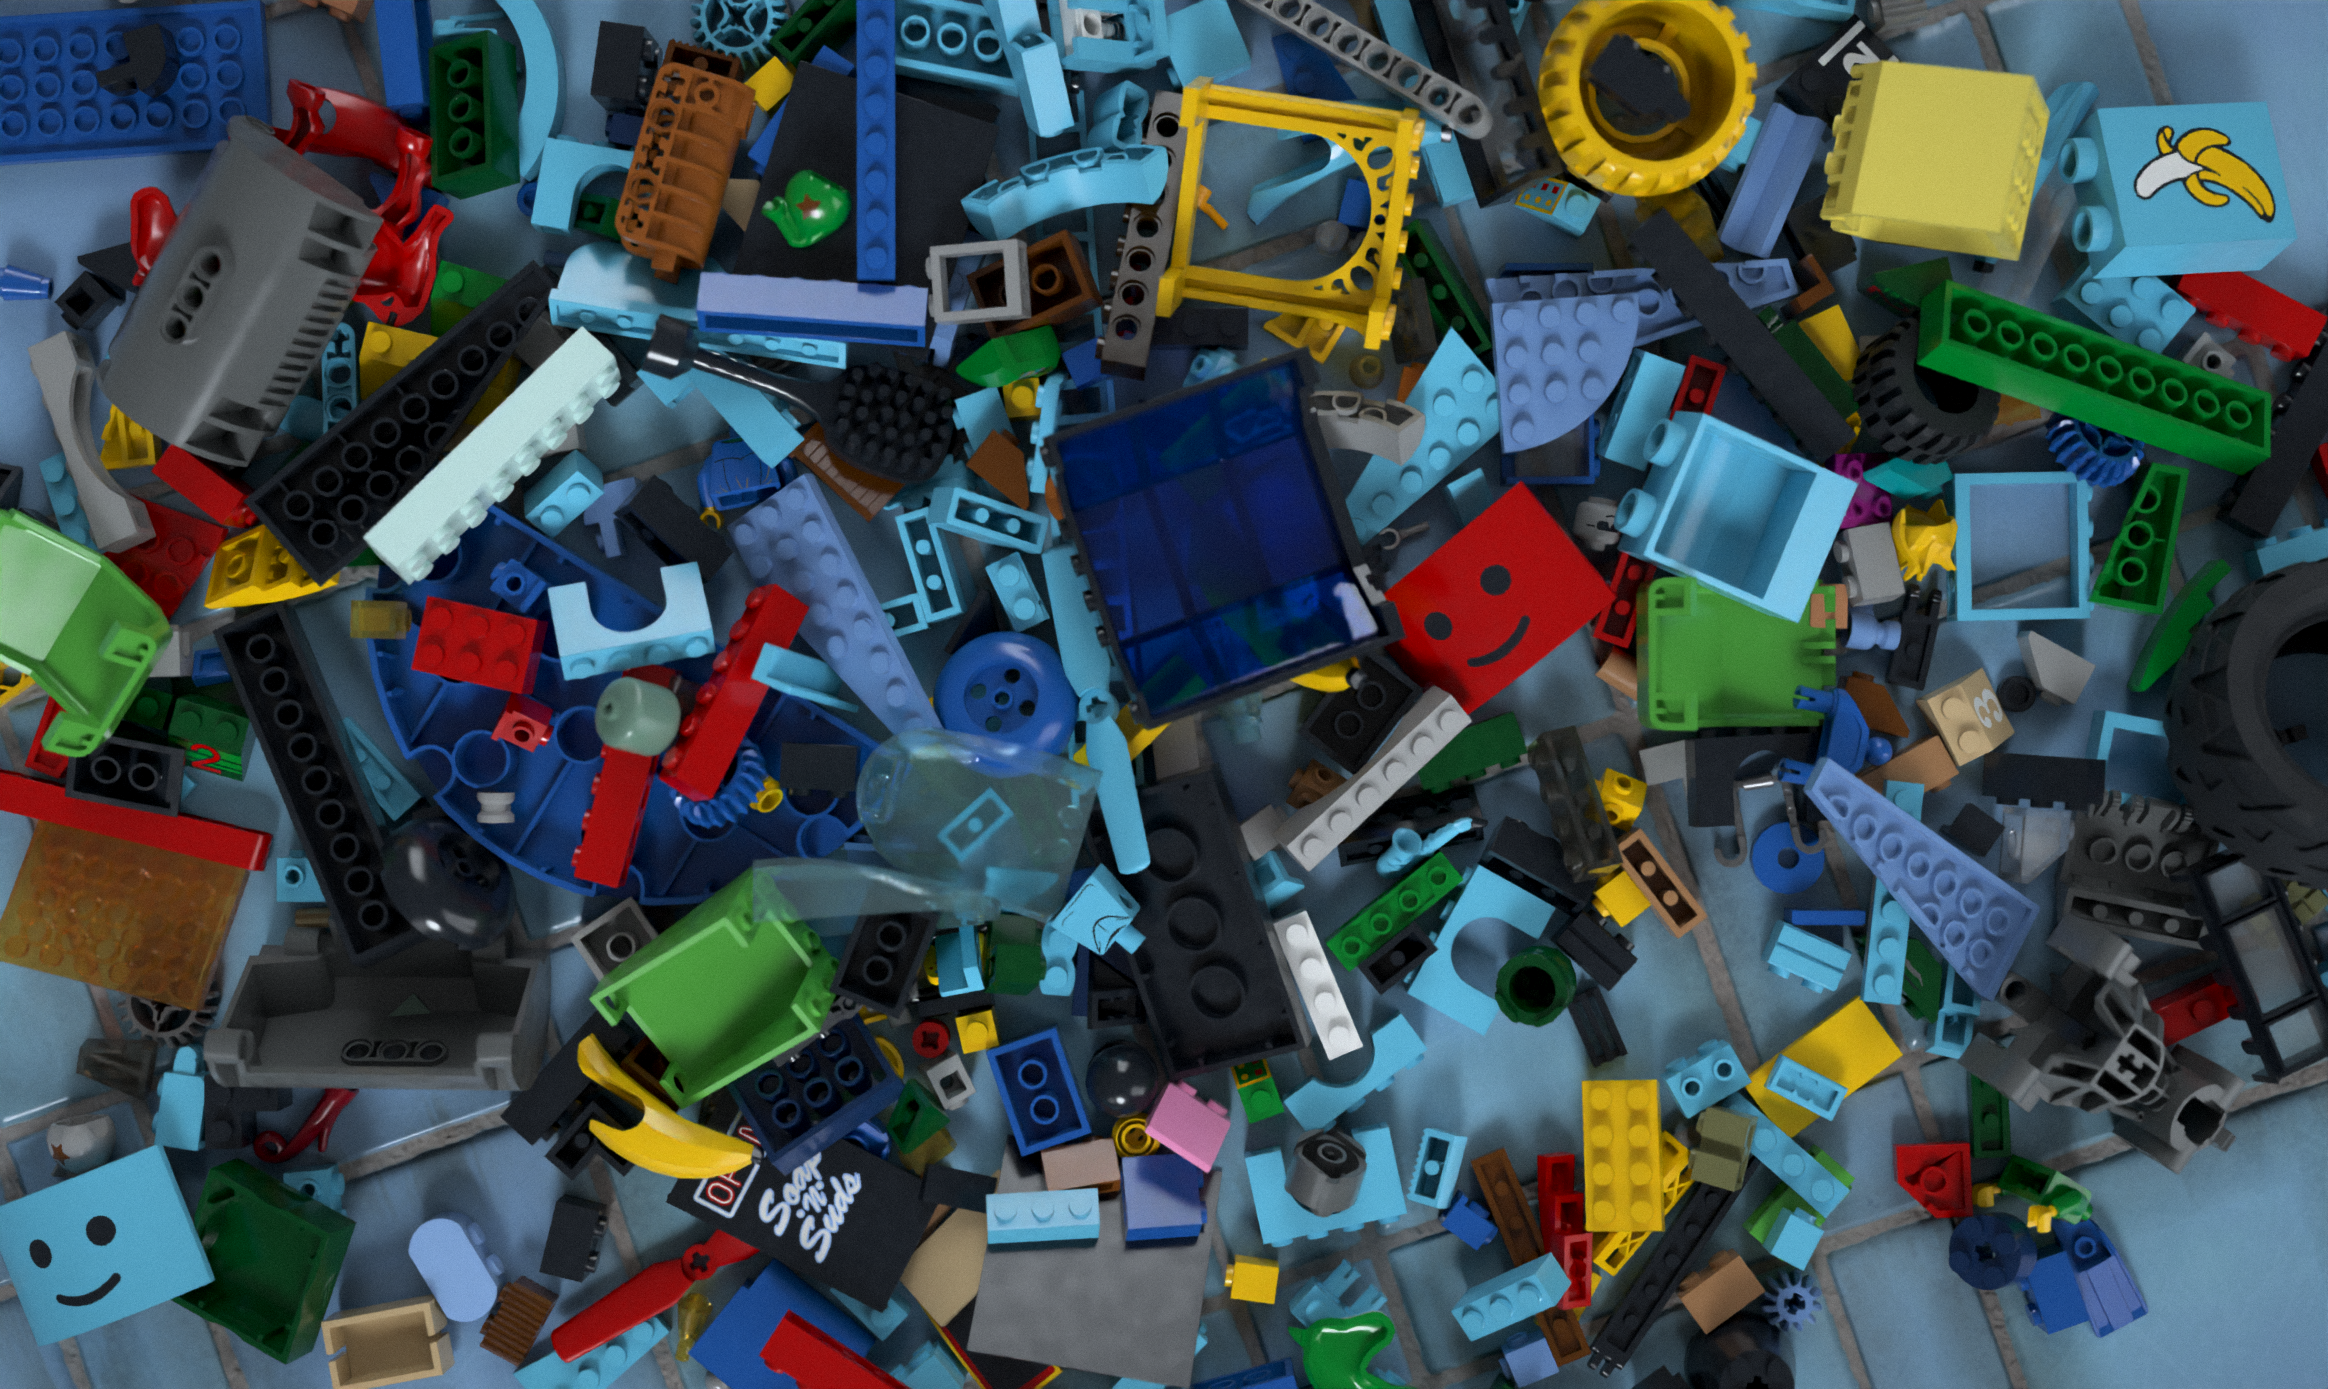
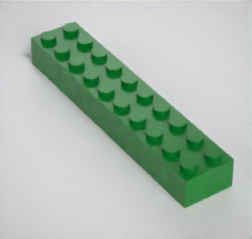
M1948 279L1943 281L1921 301L1917 364L2240 476L2270 458L2271 393Z

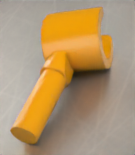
M1200 184L1197 209L1202 210L1224 230L1229 225L1228 222L1213 206L1207 203L1212 192Z

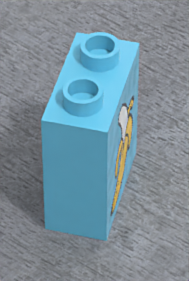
M2266 101L2097 108L2071 138L2063 141L2058 155L2059 174L2063 182L2067 184L2073 183L2078 205L2072 223L2073 242L2078 251L2088 253L2093 279L2261 270L2298 238Z

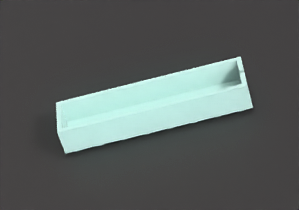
M581 326L363 537L376 555L409 585L415 579L420 581L425 578L433 569L434 565L432 563L442 553L446 555L456 548L461 540L459 536L466 529L477 527L488 514L486 510L496 500L501 502L506 499L514 489L513 484L523 474L528 476L536 470L541 463L539 458L547 450L558 448L567 438L566 432L575 423L582 424L593 413V406L602 397L607 399L618 389L621 376L617 368L615 356Z

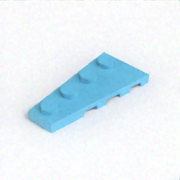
M657 1314L570 1363L562 1361L554 1350L531 1364L517 1369L513 1375L525 1389H606L666 1336L672 1328Z

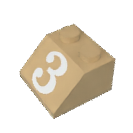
M1978 668L1915 700L1931 733L1940 737L1955 766H1962L1994 750L2015 733L1983 668Z

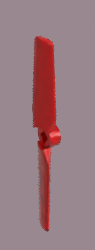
M717 1229L708 1241L693 1243L681 1257L653 1263L554 1329L551 1333L554 1350L562 1361L570 1363L674 1306L695 1280L708 1279L717 1271L718 1267L747 1260L760 1250ZM696 1252L701 1256L707 1254L710 1257V1260L706 1263L707 1269H704L702 1265L697 1267L693 1265Z

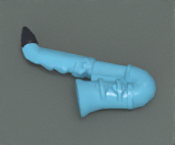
M1473 816L1460 818L1453 823L1449 822L1445 827L1439 828L1434 834L1429 833L1427 839L1423 841L1412 829L1404 827L1396 829L1392 835V844L1378 858L1376 863L1377 873L1384 879L1400 877L1411 871L1412 867L1424 858L1433 856L1436 850L1458 833L1481 829L1488 825V820Z

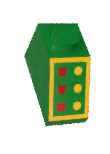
M1266 1058L1230 1067L1250 1124L1285 1112Z

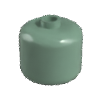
M632 677L616 679L606 687L599 698L595 713L597 733L603 743L613 748L643 756L658 755L667 749L676 737L681 715L679 701L671 690L663 686Z

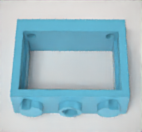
M2094 710L2085 759L2106 760L2107 767L2114 729L2168 739L2164 733L2163 721L2105 710ZM2120 792L2122 793L2121 804L2124 805L2133 794ZM2183 793L2181 795L2180 805L2188 804Z

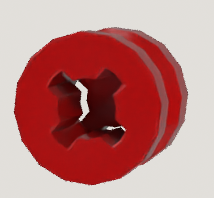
M935 1018L927 1019L921 1022L915 1029L912 1036V1045L919 1055L926 1058H936L948 1047L951 1039L950 1030L942 1020Z

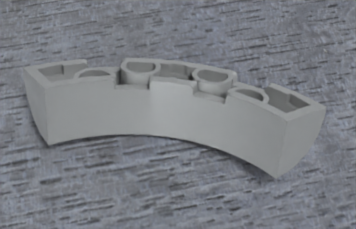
M1314 391L1315 394L1310 396L1308 401L1309 409L1315 407L1317 410L1318 422L1327 448L1368 452L1402 466L1412 457L1420 445L1425 431V414L1409 405L1389 398L1386 400V403L1365 399L1363 393L1352 391ZM1288 396L1279 397L1278 404L1258 410L1251 406L1223 420L1227 447L1292 425ZM1292 437L1230 460L1235 467L1243 474H1246L1268 461L1300 452L1296 438Z

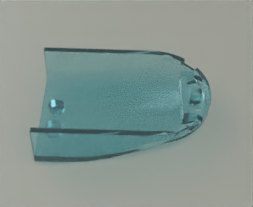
M920 727L896 734L877 747L870 755L858 779L856 806L860 823H864L869 836L873 840L872 846L894 866L935 883L1047 923L1063 907L1103 771L1045 751L1013 745L994 738L942 728ZM976 753L1012 765L1013 767L995 768L988 766L978 760Z
M787 857L753 860L754 922L756 923L802 919L819 937L851 935L859 915L928 910L944 911L937 929L985 924V921L988 920L997 921L1001 919V902L998 899L944 881L898 870L824 858Z

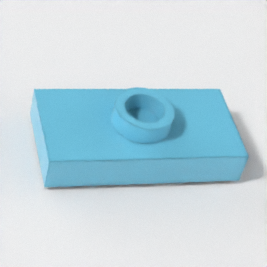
M1779 1054L1763 1085L1765 1088L1830 1121L1833 1120L1848 1091V1088L1782 1054Z

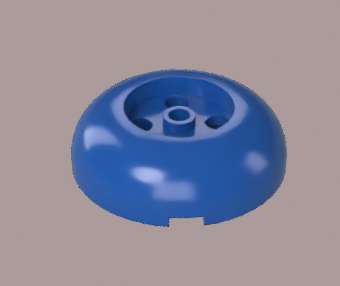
M1000 631L985 634L967 642L948 659L937 678L932 707L946 735L941 737V740L948 751L960 763L969 769L990 775L991 777L1012 778L1038 771L1052 762L1065 749L1071 740L1070 737L1079 718L1080 697L1065 675L1061 655L1053 647L1032 635L1013 631ZM1017 669L1020 672V679L1016 683H1008L1005 677L1010 670ZM978 685L985 686L987 689L986 695L982 699H975L971 694L972 690ZM1006 695L1009 698L1007 704H997L1000 702L998 699L1001 696ZM1024 702L1035 704L1036 708L1031 716H1024L1020 713L1021 705ZM996 717L1001 720L1002 725L997 732L987 730L986 724L990 718Z

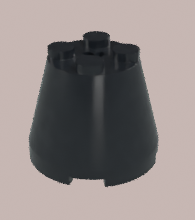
M1739 1310L1708 1334H1705L1700 1329L1695 1336L1691 1337L1685 1353L1684 1370L1688 1386L1691 1389H1795L1796 1358L1788 1338L1776 1325H1771L1767 1318L1760 1314Z

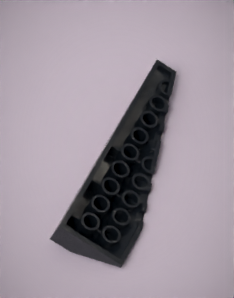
M535 260L531 261L244 500L245 504L319 587H322L370 547L363 537L420 483L548 306V298L552 288H559Z

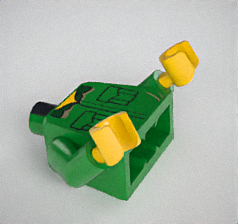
M2012 1154L2002 1176L1994 1179L1993 1184L1976 1183L1972 1186V1202L1974 1205L1978 1204L1979 1207H1993L1994 1194H1998L2000 1197L2011 1194L2031 1205L2028 1210L2027 1227L2037 1226V1231L2040 1233L2050 1232L2051 1217L2076 1225L2079 1222L2087 1221L2093 1212V1206L2089 1202L2092 1197L2091 1191L2054 1169Z

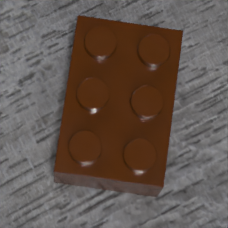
M1065 229L1027 247L1031 318L984 323L990 339H995L1051 325L1054 328L1104 305L1078 238ZM1004 258L966 275L979 309L1007 307Z

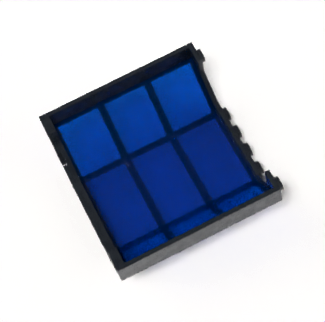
M1308 345L1042 437L1043 446L1038 447L1045 468L1050 469L1059 509L1063 518L1057 520L1058 527L1064 542L1071 541L1075 552L1074 555L1070 556L1076 577L1083 576L1088 589L1083 591L1082 595L1089 613L1096 612L1100 624L1094 627L1101 648L1108 647L1130 697L1131 702L1128 703V707L1135 725L1141 723L1142 727L1147 731L1407 638L1395 601L1386 600L1382 591H1376L1373 585H1369L1367 579L1372 578V573L1366 564L1322 434L1317 410L1315 407L1309 409L1308 401L1310 396L1315 394L1313 384L1319 383L1320 379Z

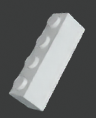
M1305 907L1272 920L1283 952L1328 1059L1332 1060L1363 1047Z

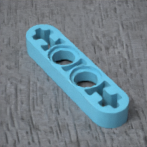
M340 322L322 354L323 434L341 420L332 416V408L335 404L342 401L351 404V411L360 404L359 340L351 326ZM342 333L348 339L343 341L342 352L345 357H339V350L335 343L332 342L338 340L339 334ZM338 367H347L351 371V376L345 383L337 384L331 379L333 371Z

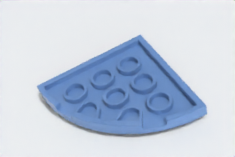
M1639 292L1503 302L1489 305L1502 454L1534 448L1561 437L1591 416L1607 399L1623 374L1633 350L1639 317Z

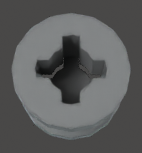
M477 792V800L481 803V811L477 814L478 823L515 822V814L511 811V803L515 800V792Z

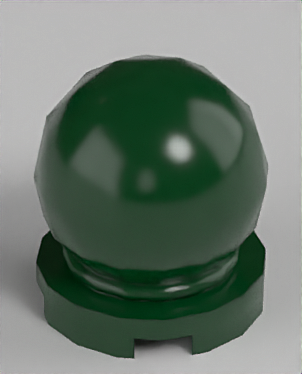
M1530 946L1520 950L1498 971L1495 999L1501 1012L1514 1023L1520 1022L1525 1025L1541 1027L1553 1022L1572 1002L1577 989L1576 973L1571 960L1558 949L1548 946Z

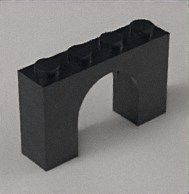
M1823 725L1803 726V732L1790 733V726L1767 727L1768 734L1754 735V728L1732 729V736L1718 737V730L1696 731V738H1684L1689 826L1698 828L1735 826L1733 782L1740 764L1750 755L1762 750L1771 751L1781 758L1813 764L1816 760ZM1794 783L1797 820L1806 822L1827 821L1828 819L1803 791L1805 785Z

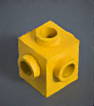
M1606 768L1600 780L1593 779L1586 795V799L1591 801L1588 816L1629 832L1643 809L1648 784Z

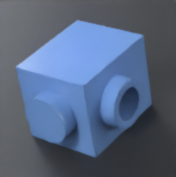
M1541 1329L1528 1335L1527 1332L1516 1333L1506 1339V1344L1500 1346L1505 1356L1498 1359L1507 1380L1514 1378L1518 1388L1559 1372Z

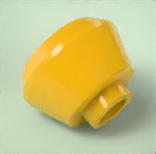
M1141 1112L1131 1117L1119 1118L1115 1123L1111 1137H1113L1115 1151L1120 1157L1154 1155L1159 1149L1161 1142L1144 1132L1145 1120L1148 1114Z

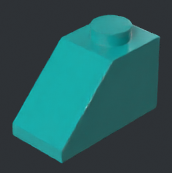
M1896 456L1863 472V477L1866 481L1903 500H1908L1920 495L1922 501L1943 492L1940 485L1954 478L1946 461L1939 464L1929 463L1928 465L1913 463L1912 460L1909 462L1904 461Z

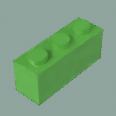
M1813 1143L1806 1152L1851 1191L1852 1186L1850 1184L1855 1178ZM1781 1180L1742 1226L1760 1243L1764 1244L1782 1207L1792 1212L1795 1211L1796 1207L1809 1212L1817 1217L1815 1224L1819 1227L1826 1218Z

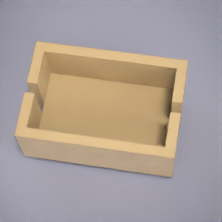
M424 1295L334 1312L323 1320L321 1327L327 1355L336 1353L345 1345L347 1350L342 1351L328 1362L333 1389H369L439 1376L449 1370L455 1364L449 1332H441L447 1325V1319L434 1295Z

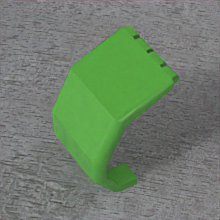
M11 508L9 511L0 509V662L29 675L68 712H58L41 740L44 749L72 757L85 756L112 736L173 638V630L160 606L109 558L14 508Z
M1697 577L1646 580L1638 587L1636 594L1637 715L1642 725L1651 729L1684 731L1698 730V727L1823 725L1825 718L1823 713L1795 709L1793 707V698L1809 699L1808 697L1794 694L1798 685L1823 691L1824 686H1836V656H1824V649H1836V619H1825L1826 628L1810 627V597L1799 623L1769 616L1697 584ZM1817 579L1811 594H1824L1825 612H1836V586H1820V583L1823 584L1822 579Z

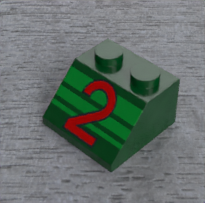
M1948 256L1876 272L1857 283L1856 286L1858 292L1899 318L1911 316L1915 318L1921 314V301L1946 279L1953 281Z
M189 692L177 698L168 737L169 740L187 747L185 766L243 782L256 739V734L245 708L194 692Z

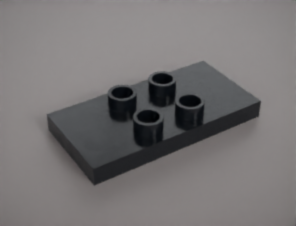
M1219 763L1136 786L1150 855V864L1137 873H1120L1099 798L1095 797L1081 802L1075 810L1095 867L1097 868L1102 863L1140 906V910L1130 924L1146 938L1133 954L1129 953L1125 948L1124 950L1170 1080L1174 1081L1306 1049L1313 1037Z

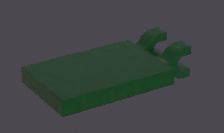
M1771 306L1766 307L1756 315L1844 420L1857 411L1859 405L1858 402L1853 400L1851 388L1794 319L1784 326ZM1742 372L1740 376L1748 386L1751 385V381ZM1766 400L1763 404L1773 414L1775 409ZM1791 428L1786 431L1794 442L1799 440Z

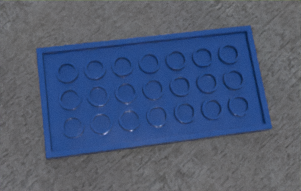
M261 0L0 16V166L209 153L214 150L220 140H228L227 123L234 115H249L272 126L265 3ZM156 23L172 32L179 56V72L173 85L164 94L153 99L138 88V92L133 95L118 97L99 86L96 72L131 62L123 33Z

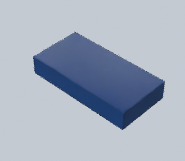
M1784 908V921L1792 925L1866 924V911L1859 908Z

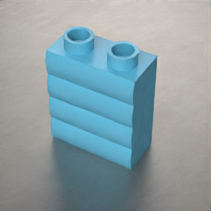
M1676 411L1672 421L1667 418L1660 419L1650 431L1644 446V458L1653 463L1642 491L1636 488L1629 490L1621 500L1615 514L1614 527L1616 530L1624 533L1617 549L1679 577H1697L1698 585L1759 612L1799 623L1858 483L1704 413Z

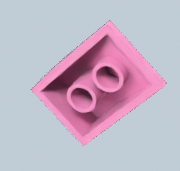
M1169 1078L1146 1113L1148 1116L1145 1120L1144 1132L1208 1173L1231 1125V1118L1226 1115L1229 1110L1212 1098L1206 1102L1196 1095L1198 1089L1186 1080L1179 1079L1176 1082L1171 1081Z

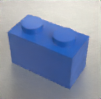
M2054 1243L2038 1248L2037 1261L2033 1271L2027 1278L2016 1284L2021 1292L2025 1291L2029 1304L2025 1305V1310L2031 1324L2038 1326L2050 1335L2089 1321L2090 1317L2066 1251Z

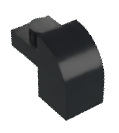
M156 23L123 33L131 62L96 72L99 86L118 97L133 95L138 92V88L153 99L161 96L170 89L179 72V56L172 32Z

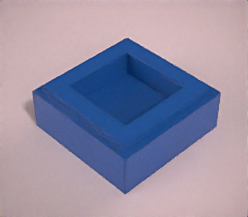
M219 647L195 651L192 680L196 687L233 681Z

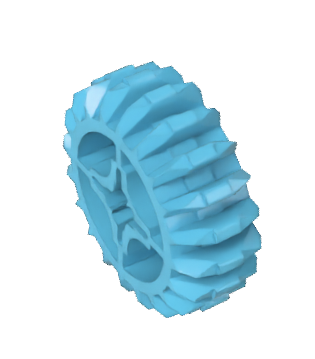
M701 0L702 4L696 3L691 5V10L699 15L690 19V25L698 29L692 34L693 39L696 42H702L700 47H703L704 50L710 48L711 52L717 50L719 54L724 52L726 56L730 54L733 58L738 56L744 71L747 68V61H751L755 68H759L760 61L758 58L763 55L767 61L773 58L769 52V49L773 46L768 41L782 27L780 25H784L790 19L788 14L782 13L787 8L784 0H747L744 3H735L732 0ZM720 5L724 10V16L717 25L718 29L713 33L712 20L716 9ZM767 8V25L762 35L759 36L756 33L755 25L762 17L761 12ZM731 9L737 16L741 15L744 18L745 24L750 30L749 32L743 26L739 27L734 21V16L730 12ZM736 38H744L750 42V45L729 47L723 43L725 41L730 43Z

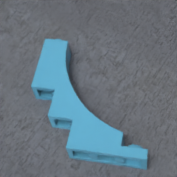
M981 0L1006 55L1019 93L1027 126L1040 137L1046 138L1058 136L1063 132V129L1074 126L1056 41L1042 32L1035 0Z

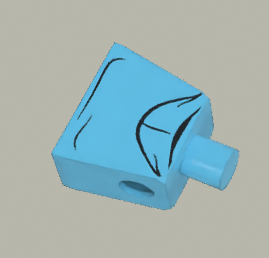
M1100 863L1051 923L1053 928L1099 955H1103L1114 941L1133 954L1146 938L1130 924L1140 910L1139 904L1102 863Z

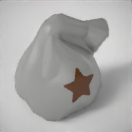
M79 1115L50 1125L47 1130L46 1142L48 1150L56 1162L51 1176L70 1179L107 1164L116 1143V1128L109 1115Z

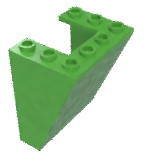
M756 863L602 977L589 1000L612 1027L618 1024L625 1011L630 1014L670 1062L659 1083L683 1110L818 1033L837 995L830 992L829 989L840 961L830 955L822 945L819 935L813 929H810L799 916L795 905L787 901L777 889L771 875L764 872ZM606 996H609L613 1001L614 1010L607 1005L605 1001ZM674 1077L681 1082L683 1093L676 1087Z

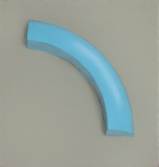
M1128 144L1125 151L1104 153L1102 147H1093L1059 154L1021 167L1019 169V176L1001 184L997 179H994L961 199V203L972 225L990 241L1006 240L1017 232L1044 219L1088 206L1110 203H1143L1153 205L1160 197L1167 182L1169 166L1166 147Z

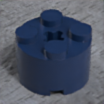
M1991 1212L1965 1218L1955 1228L1949 1242L1948 1262L1950 1268L1964 1282L1981 1290H1996L2019 1283L2031 1274L2037 1261V1247L2029 1233V1228L2021 1219L2005 1212Z

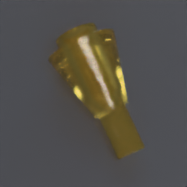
M689 1293L681 1297L677 1302L679 1342L675 1359L678 1361H689L690 1355L688 1352L713 1310V1305L708 1301L707 1297L699 1293Z

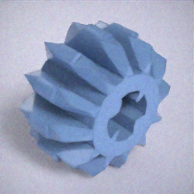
M1793 1268L1789 1276L1784 1269H1778L1779 1279L1777 1281L1770 1276H1767L1765 1279L1771 1287L1770 1289H1765V1292L1760 1295L1766 1299L1759 1305L1760 1310L1763 1313H1769L1767 1321L1771 1325L1779 1323L1780 1328L1785 1332H1788L1792 1323L1798 1331H1803V1320L1806 1319L1811 1324L1816 1321L1811 1311L1823 1310L1822 1305L1815 1300L1822 1295V1292L1818 1287H1812L1815 1280L1810 1275L1802 1277L1799 1269ZM1794 1294L1797 1297L1796 1302L1790 1301L1787 1306L1784 1303L1785 1298L1791 1299Z

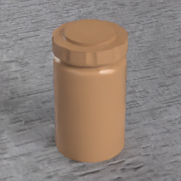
M1613 645L1599 663L1594 675L1637 701V658L1618 646Z

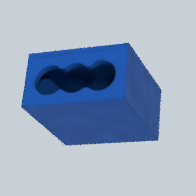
M1179 1154L1122 1157L1119 1171L1121 1176L1125 1240L1199 1236L1202 1224L1207 1223L1206 1202L1200 1201L1199 1188H1203V1170Z

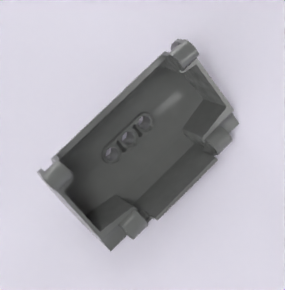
M234 115L227 123V133L230 136V140H220L212 151L109 345L108 355L110 359H104L99 364L95 378L99 388L110 402L131 420L175 446L204 458L228 465L248 467L262 439L276 434L290 409L292 400L296 398L298 392H301L313 368L320 360L344 317L348 305L362 282L360 278L365 274L378 250L377 245L372 241L384 219L366 207L363 203V198L275 138V131L268 124L249 115ZM217 256L221 261L220 270L216 266ZM200 289L202 290V293H203V301H202V302L200 301V298H199V291H200ZM182 322L186 326L185 334L182 331Z
M329 916L328 923L331 933H327L323 927H289L286 931L284 945H263L259 955H250L220 1028L209 1029L204 1040V1059L208 1064L210 1074L223 1087L528 1091L538 1076L548 1034L551 1003L550 949L515 948L511 930H506L496 942L484 949L473 951L456 949V943L440 938L437 942L429 939L365 969L352 965L332 916ZM413 993L417 995L431 1012L426 1014L389 1016Z

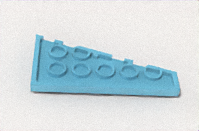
M1452 326L1448 329L1419 380L1404 401V404L1425 414V431L1420 445L1412 457L1402 466L1372 454L1363 472L1345 498L1361 547L1500 431L1495 377Z

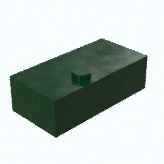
M487 29L428 48L430 136L433 139L431 147L432 186L463 200L520 183L516 46Z

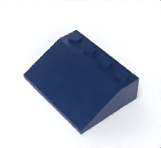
M857 1012L851 1019L843 1018L842 1021L837 1022L834 1025L833 1031L821 1040L815 1039L806 1046L803 1054L795 1061L784 1063L778 1067L773 1059H770L728 1083L726 1086L769 1160L786 1176L900 1098L905 1083Z

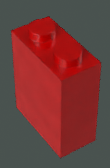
M170 444L151 470L152 473L222 525L248 529L260 521L244 502L256 490L241 478H236L210 459Z

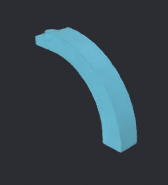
M495 0L513 23L524 52L526 90L522 110L518 118L520 174L532 182L536 181L540 173L546 137L557 139V135L561 133L567 100L564 59L554 30L535 0Z

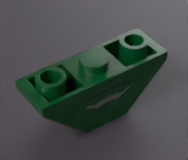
M1857 932L1852 936L1859 944L1855 950L1864 960L1867 933ZM1908 936L1901 994L1906 1002L1902 1006L1914 1020L1922 1019L1933 1024L1938 1020L1942 967L1918 939Z

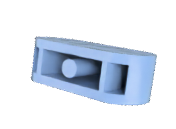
M449 1211L435 1215L414 1232L409 1243V1255L446 1317L459 1322H470L484 1316L498 1303L497 1299L506 1285V1278L503 1274L504 1266L499 1257L494 1253L491 1254L485 1245L486 1238L481 1227L475 1222L472 1223L469 1216Z

